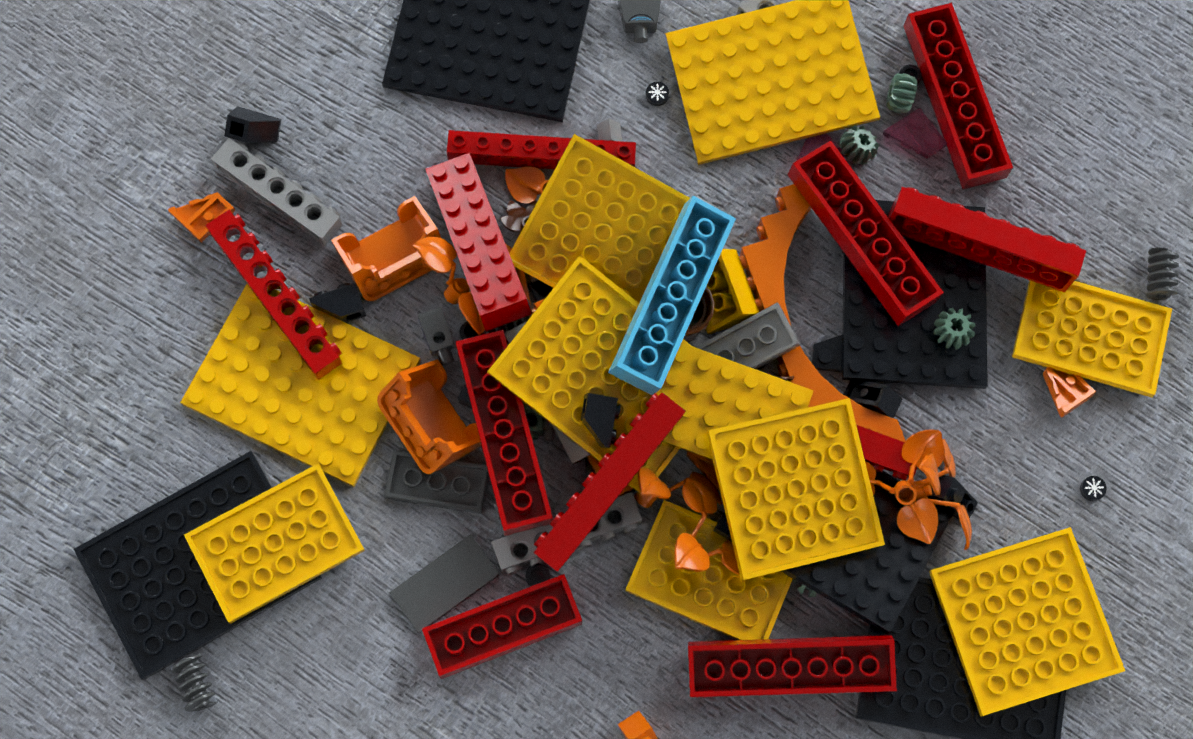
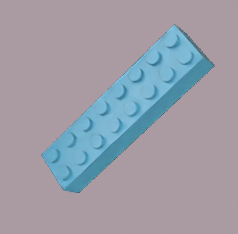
M692 196L684 204L608 371L609 374L650 395H653L662 388L736 218L695 196Z

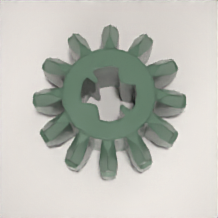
M897 73L892 78L886 98V106L889 110L900 114H907L916 96L918 82L915 77L909 74Z
M854 125L841 135L838 146L842 149L841 154L847 157L846 161L852 160L854 166L857 164L863 166L876 157L880 145L876 142L877 137L872 136L871 130L866 131L863 125L861 127Z
M953 307L947 313L942 311L939 315L940 319H936L934 322L937 328L933 332L935 335H940L938 343L946 342V349L950 348L952 344L956 350L960 349L961 345L967 346L970 343V339L975 336V332L972 330L975 327V323L969 322L971 314L964 316L963 309H959L957 313Z

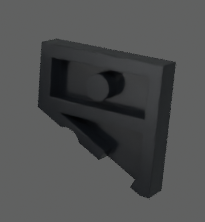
M842 335L814 344L812 352V364L817 370L842 373Z

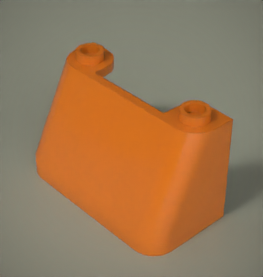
M415 196L399 205L397 209L398 221L358 241L354 234L344 233L331 240L358 290L367 301H375L432 271L423 261L418 251L413 248V245L427 237L441 238L438 228Z
M438 359L398 372L382 389L377 398L380 410L419 468L426 474L439 471L481 446L476 423L466 427L441 390L447 382V373Z

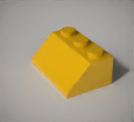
M722 249L707 283L715 303L713 317L706 328L708 334L729 329L759 313L737 250Z

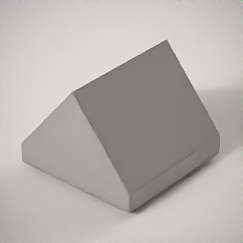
M608 118L597 124L599 140L622 141L620 122Z

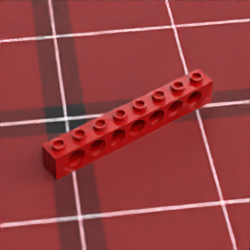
M449 130L447 157L448 160L470 153L473 163L476 165L535 167L538 169L555 170L572 138ZM585 139L635 167L636 142Z
M229 209L205 226L210 235L316 378L320 380L341 365L342 361L339 356L342 352L334 342L330 344L325 337L328 334L321 324L316 326L312 321L314 315L308 306L302 307L297 301L300 299V296L293 287L288 289L284 283L287 280L279 268L274 270L271 266L273 260L266 250L262 252L259 250L257 245L260 243L252 232L247 234L243 227L246 224L240 215L234 216ZM233 235H240L237 241H229ZM254 253L251 259H243L245 254ZM260 271H267L265 277H256ZM274 289H280L281 293L278 296H270ZM287 308H295L294 313L291 315H284V311ZM301 326L309 327L306 333H297ZM314 345H323V348L320 352H311V349Z

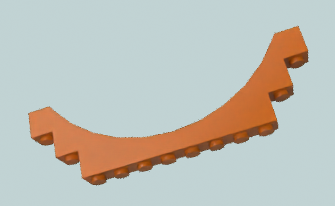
M794 184L779 188L775 203L777 209L781 212L760 218L756 229L759 239L763 241L742 247L739 256L743 269L746 271L751 291H753L756 298L755 302L759 312L778 302L789 323L790 319L785 304L784 290L787 252L794 234L811 210L810 205ZM801 346L778 357L780 377L794 376V379L789 382L814 390L808 407L848 399L847 396L840 393L820 375L804 354ZM850 399L856 425L903 442L906 441L898 419L867 409Z

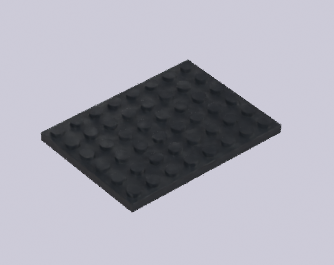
M403 0L382 86L383 88L563 122L590 0Z
M876 200L888 217L894 201ZM964 206L966 209L974 212L981 211L985 213V207ZM902 236L944 293L936 303L898 326L843 252L842 380L977 389L987 388L986 265ZM952 307L956 313L959 309H963L964 316L971 314L969 322L975 323V327L972 329L975 332V336L970 339V343L967 346L961 345L960 349L957 350L953 344L950 348L946 349V342L938 343L940 335H935L933 332L937 328L934 322L936 319H940V313L942 311L947 313Z
M252 451L245 453L74 548L83 569L142 680L149 678L322 579L321 575L235 622L228 623L184 534L272 488Z
M876 471L874 479L892 488L900 481L885 471ZM874 485L875 493L873 497L885 545L782 570L781 572L888 635L951 520L953 513L940 505L934 504L938 512V527L931 544H927L905 535L899 529L896 520L897 514L906 505L900 504L895 494H891L888 490ZM724 511L713 531L732 542Z
M920 577L891 632L888 634L892 635L895 642L897 691L859 692L855 719L956 739H1060L1066 690L982 717L980 716L932 579ZM869 625L868 636L887 635Z

